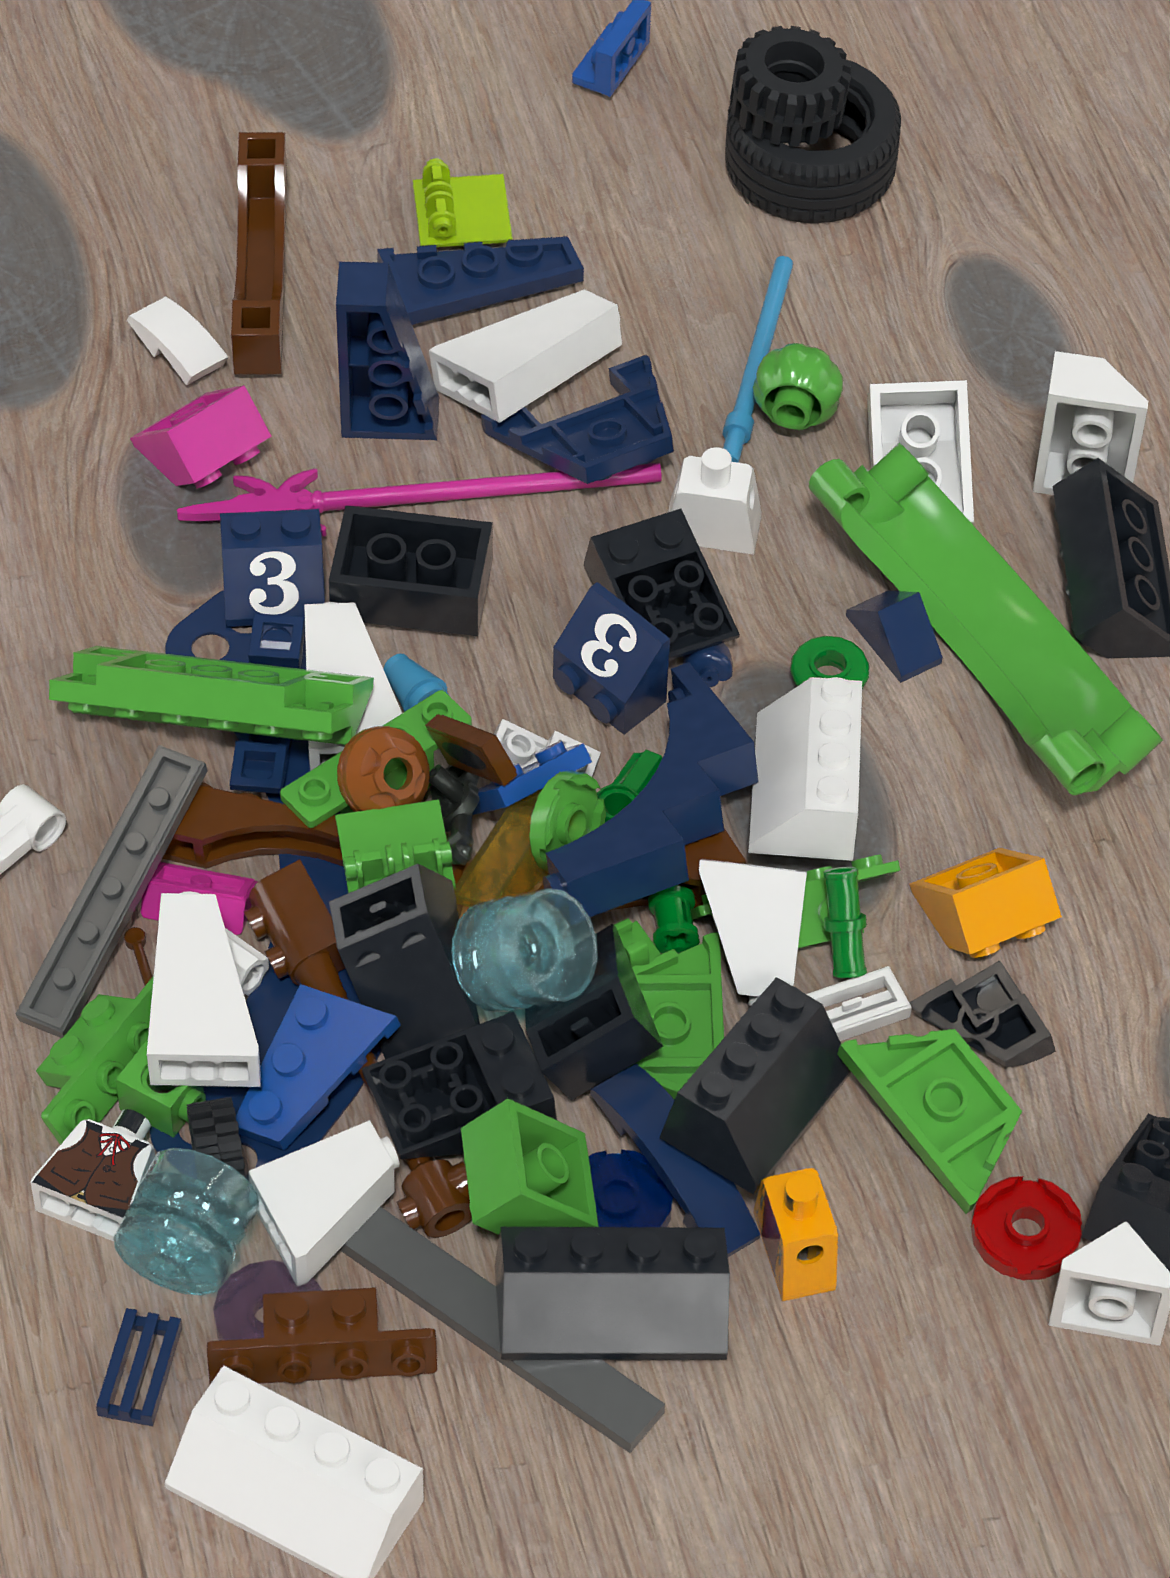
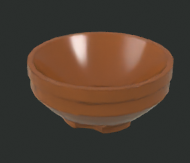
M374 726L354 735L345 745L337 767V781L340 793L354 812L421 802L427 792L430 780V767L427 755L421 744L404 730L390 726ZM392 758L400 759L407 768V779L399 789L389 787L384 780V768Z

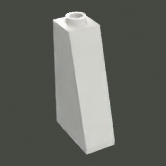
M584 289L436 345L429 350L436 390L500 423L621 346L622 339L618 305Z
M355 602L304 604L306 670L374 677L373 690L356 734L367 728L383 726L402 714ZM309 741L310 771L343 751L345 745Z
M191 891L161 893L147 1045L150 1085L260 1087L259 1047L215 894H199Z

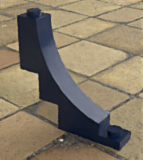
M689 662L671 668L673 690L668 692L669 703H667L669 738L663 758L648 784L630 804L613 818L575 841L546 853L549 875L543 877L546 895L553 907L561 906L572 923L689 881L685 845L724 831L720 796L758 783L754 741Z

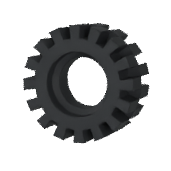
M226 1097L187 1104L191 1144L203 1203L247 1195L245 1165L232 1098Z

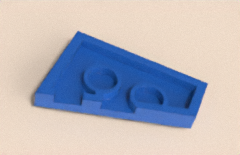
M300 984L260 1065L261 1085L260 1087L249 1088L236 1114L239 1135L285 1150L329 1103L328 1096L349 1073L355 1075L368 1061L365 1056L383 1037L388 1039L399 1028L401 1024L397 1017Z

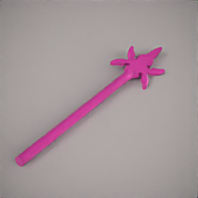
M660 463L637 465L613 474L606 480L595 481L589 484L562 471L329 492L316 490L313 493L304 488L318 478L317 469L302 471L291 476L278 489L259 478L235 475L233 476L234 486L247 490L250 493L238 495L230 500L178 508L177 519L180 521L220 520V513L319 509L321 514L324 511L344 510L345 505L369 508L661 482L662 475ZM320 524L321 536H326V526Z

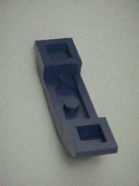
M254 613L248 653L249 663L301 669L305 617ZM240 733L239 741L235 743L229 784L230 790L280 794L286 778L292 739Z
M634 1064L591 1089L590 1094L620 1136L625 1133L629 1134L684 1210L683 1223L686 1227L725 1228L728 1257L760 1238L761 1234L732 1181L659 1138L674 1099L649 1073L638 1064Z

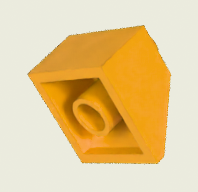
M1000 847L909 884L912 894L947 947L969 954L972 958L987 956L1000 949L999 943L1012 937L1025 939L1039 935L1046 930V923L1062 917L1045 859Z

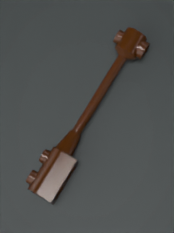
M299 859L256 883L249 894V901L253 907L243 912L257 939L268 935L273 947L264 952L278 979L289 975L292 982L300 986L302 984L348 1000L346 990H344L338 972L345 969V966L337 949L332 917ZM371 1050L365 1056L368 1061L361 1067V1069L358 1072L363 1082L365 1083L372 1099L374 1100L372 1093L368 1087V1084L365 1080V1077L362 1073L363 1067L377 1063V1060ZM429 1157L405 1159L411 1170L402 1183V1190L406 1197L396 1203L409 1228L415 1230L422 1226L428 1237L439 1238L452 1234L464 1227L472 1219L464 1162L461 1161L452 1166L447 1160L430 1161Z

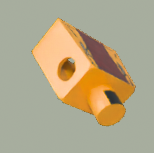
M807 1168L762 1179L753 1213L782 1301L836 1290L838 1233L818 1171L814 1168ZM808 1247L807 1259L809 1260L798 1259V1253Z

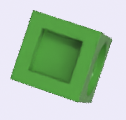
M146 1040L116 1078L119 1109H130L142 1114L148 1119L152 1127L174 1138L186 1121L189 1122L187 1104L203 1102L206 1100V1095L203 1092V1086L150 1085L147 1061L148 1041ZM161 1090H172L167 1093H158Z

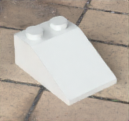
M967 380L870 384L867 407L871 468L900 442L929 473L928 476L973 524L974 511Z

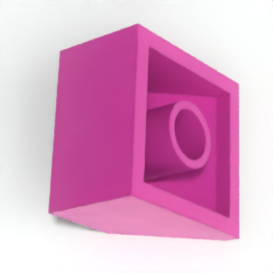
M245 385L206 392L132 436L130 440L134 447L175 486L194 483L196 489L221 477L222 474L219 468L230 461H233L234 465H238L260 453L257 445L272 436Z

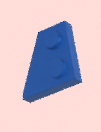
M559 741L534 754L537 759L536 762L524 768H521L519 763L514 764L517 776L506 786L492 782L479 788V803L472 815L508 807L544 788L548 780L559 772L576 771L588 765L592 760L584 743L565 748L563 742Z

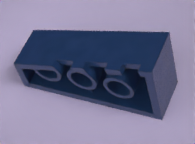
M339 261L336 321L341 438L437 440L439 395L389 263Z

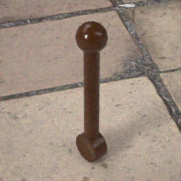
M132 927L124 934L125 945L134 951L144 986H146L153 976L143 948L146 944L145 932L141 928Z

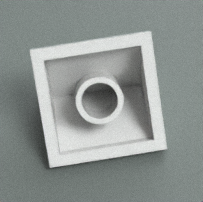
M1125 1221L1062 1260L1050 1313L1049 1326L1160 1346L1170 1311V1272Z

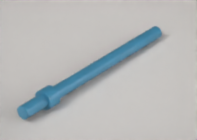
M779 256L775 260L734 410L727 415L722 431L725 438L723 449L730 453L732 457L731 462L739 463L743 445L750 440L753 431L754 419L752 418V413L756 402L753 395L754 380L760 362L770 351L793 268V261L786 256Z

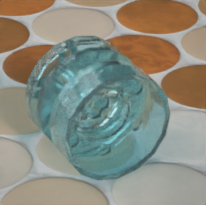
M546 888L522 893L515 897L506 896L500 899L486 900L469 907L458 921L452 939V963L462 989L472 1002L486 1011L504 1013L516 1009H527L534 1005H551L567 1002L580 996L590 984L597 964V938L591 919L578 900L563 890Z
M170 1148L159 1151L152 1159L137 1189L138 1198L134 1199L128 1207L125 1219L119 1225L113 1237L115 1250L122 1260L140 1276L163 1288L182 1294L199 1296L215 1293L223 1284L228 1273L227 1268L235 1259L236 1245L245 1237L259 1208L258 1194L251 1183L237 1170L213 1156L190 1149Z

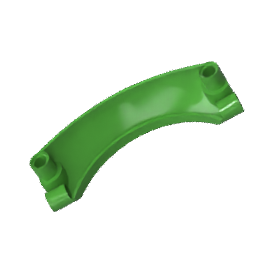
M900 442L870 470L861 465L853 472L841 459H832L817 468L809 480L810 491L854 543L899 591L920 593L931 626L989 692L1018 730L1026 744L1070 794L1079 795L1098 791L1117 772L1120 771L1126 775L1163 741L1157 731L1128 702L1047 606L928 476L929 473Z

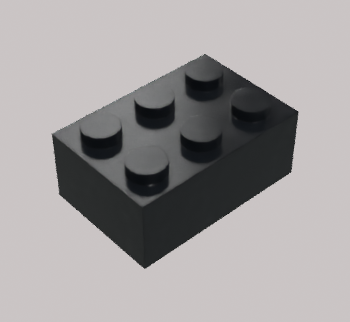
M345 505L328 580L329 602H355L363 623L478 636L493 562V522Z

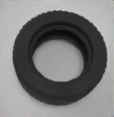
M850 61L851 79L844 116L839 128L833 130L841 132L855 142L834 150L807 151L785 145L781 142L780 145L772 144L767 138L759 139L752 135L753 131L751 129L744 130L739 125V118L733 116L731 112L732 104H730L727 119L725 160L728 174L733 180L734 185L755 206L771 215L795 222H834L850 218L873 205L887 192L889 185L893 182L900 143V108L897 100L885 83L872 71L856 62Z

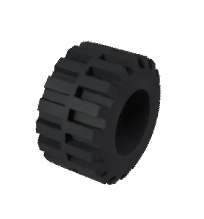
M775 26L771 28V31L762 29L756 32L754 38L748 37L743 42L742 48H739L736 56L730 94L733 116L739 118V125L744 130L751 129L753 136L759 139L767 138L770 140V143L780 145V142L789 143V146H800V143L803 142L811 145L818 143L819 137L828 138L833 134V129L839 128L844 116L851 79L850 61L846 60L847 54L842 48L835 47L836 42L831 38L819 36L820 32L812 29L809 31L801 30V27L791 26V28Z

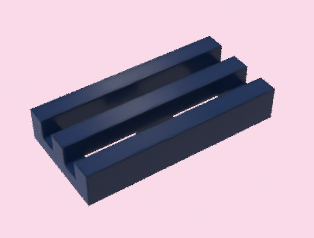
M126 1308L96 1405L97 1416L153 1427L182 1331L181 1318L170 1316L169 1321L160 1320L159 1314L148 1312L147 1317L138 1316L137 1310ZM135 1332H142L120 1406L113 1405ZM155 1335L164 1336L142 1410L134 1409L133 1407Z

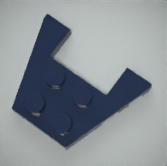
M647 355L609 368L610 384L621 394L620 396L547 423L541 424L526 407H523L500 423L484 414L481 415L485 434L586 484L606 480L613 474L637 465L651 463L656 458L674 452L671 430L663 403L660 401L658 385L652 373L651 361Z

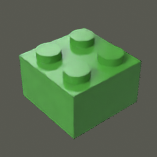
M511 1099L504 1100L461 1128L473 1224L498 1235L500 1234L501 1226L599 1227L584 1132Z

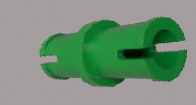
M837 867L824 871L829 916L824 918L825 930L831 934L834 968L832 971L833 976L837 978H853L867 973L862 929L867 927L866 915L860 912L857 877L859 873L855 867Z

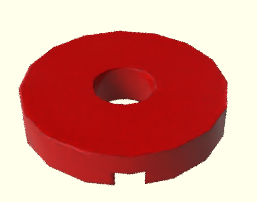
M1024 1176L1008 1177L992 1184L978 1198L971 1222L973 1245L983 1261L1002 1275L1019 1280L1046 1279L1059 1273L1062 1260L1078 1250L1082 1235L1080 1210L1071 1196L1051 1181L1038 1178L1037 1182L1023 1180ZM1019 1219H1030L1036 1222L1042 1231L1033 1236H1026L1017 1232L1012 1224Z

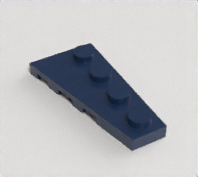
M568 236L508 240L506 247L497 248L485 246L483 242L464 243V250L437 251L436 245L417 246V253L394 254V248L377 249V262L389 263L412 325L584 281V267Z

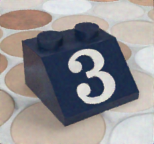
M319 509L220 513L226 627L253 626L254 613L305 617L304 604L325 603Z
M596 582L589 588L553 647V679L563 692L569 695L573 694L586 704L598 720L611 724L625 735L666 703L670 638L600 583Z

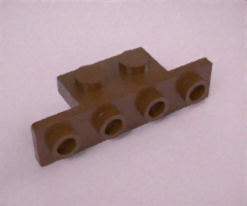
M376 1287L263 1294L264 1338L219 1340L207 1343L210 1384L223 1366L258 1384L300 1383L303 1381L330 1379L355 1380L364 1377L397 1375L415 1376L418 1374H431L437 1371L435 1329L378 1331Z

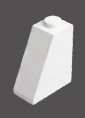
M701 859L699 873L738 994L749 995L748 1005L752 1006L776 977L794 986L807 871Z
M370 1120L248 1171L250 1200L297 1287L308 1283L395 1192L394 1169L399 1167L396 1150L387 1136L380 1139Z

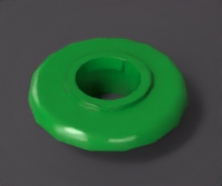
M821 636L812 638L798 647L791 658L790 673L797 686L811 677H838L846 680L862 681L863 688L869 679V662L864 652L853 642L841 637ZM823 666H834L842 672L837 675H826L817 669Z

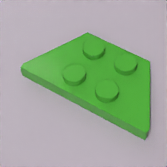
M711 932L704 935L702 944L677 954L675 949L656 956L649 964L632 967L663 1044L662 1048L635 1064H638L649 1073L674 1100L677 1092L724 1038L719 932Z
M956 1029L930 1031L924 1036H913L911 1034L889 1036L886 1042L858 1045L857 1039L847 1040L842 1043L837 1055L964 1213L967 1214L972 1211L1022 1113L1019 1106Z

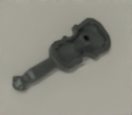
M438 764L430 771L429 783L432 784L430 790L431 801L439 799L445 832L451 831L448 842H450L452 864L465 865L472 858V845L474 843L472 837V813L480 799L478 796L479 788L477 787L479 776L452 765L445 769Z

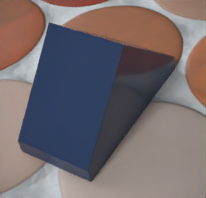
M886 591L846 610V617L900 683L942 664L943 656L919 592Z

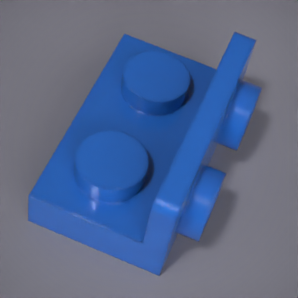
M632 0L624 12H618L614 21L606 26L572 73V82L574 84L611 97L650 42V1Z

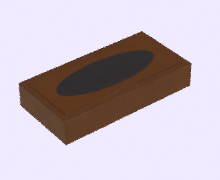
M437 714L425 724L449 765L502 786H506L517 776L516 768L495 734Z

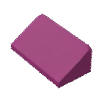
M160 862L142 895L141 915L144 918L159 921L161 893L191 891L199 894H215L224 927L233 934L239 935L244 930L247 922L243 911L252 906L249 901L250 891L258 881L252 878Z

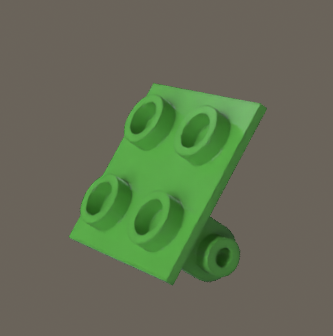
M439 799L391 806L384 809H371L335 815L348 893L415 864H420L452 880L453 888L456 889L451 864L450 842H447Z

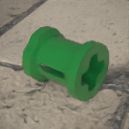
M675 885L651 894L648 897V907L650 912L655 915L656 931L653 933V941L658 951L663 954L675 949L677 954L699 945L698 928L693 925L691 909L695 907V895L692 890L685 886Z

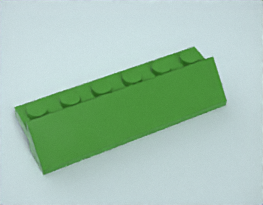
M94 646L73 652V673L49 680V700L68 702V709L72 710L73 713L346 745L356 734L373 690L374 677Z

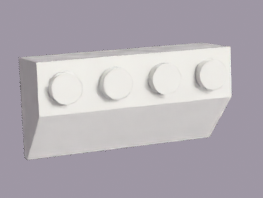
M811 677L757 713L755 756L758 783L752 786L748 853L853 861L859 800L862 681L846 680L838 677Z
M225 1366L221 1368L192 1410L165 1481V1488L334 1578H374L424 1501L423 1468Z

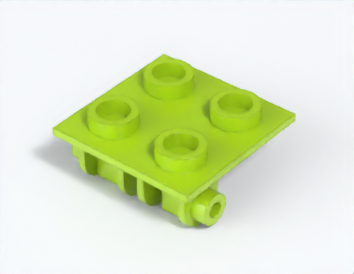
M433 158L423 168L422 179H413L420 246H464V243L473 242L495 244L507 243L508 240H512L504 174L450 177L448 165L441 159Z

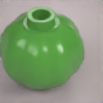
M801 343L787 344L783 348L772 350L763 357L757 368L753 395L760 409L766 413L769 420L774 424L793 430H806L826 422L835 414L843 391V376L838 366L830 360L829 355L823 350Z

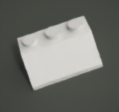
M1055 351L1033 492L1054 495L1053 485L1097 458L1103 460L1133 483L1147 414L1148 400L1104 358Z

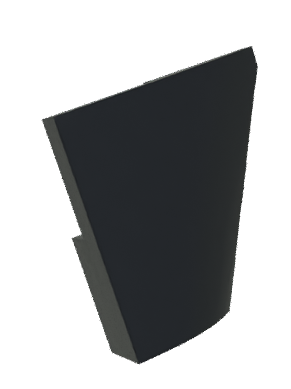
M1001 961L994 963L958 985H955L951 978L909 1002L917 1016L942 1030L956 1029L968 1045L1006 1067L1028 1064L1056 1052L1052 1035L1025 993L1022 994Z

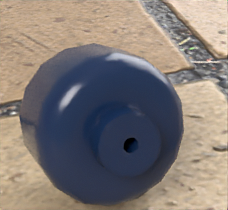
M724 643L683 656V664L689 662L709 687H714L719 681H727L732 677V656L728 646Z

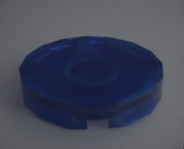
M621 1149V1154H607V1150L589 1156L599 1227L668 1226L671 1221L673 1195L643 1154Z

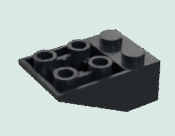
M681 508L590 537L584 567L592 584L600 583L669 637V661L739 638V631Z
M415 864L329 901L337 949L360 1003L395 1015L401 1024L388 1039L383 1037L378 1042L385 1059L480 1024L452 880L420 864Z
M613 923L523 976L526 1032L541 1072L570 1100L575 1099L663 1047L617 928Z
M514 1011L362 1068V1073L400 1160L464 1154L461 1128L506 1099H511L557 1120L554 1096L544 1074L540 1070L537 1059Z
M1148 1113L1100 1182L1081 1237L1094 1241L1127 1221L1169 1272L1170 1118L1156 1117Z

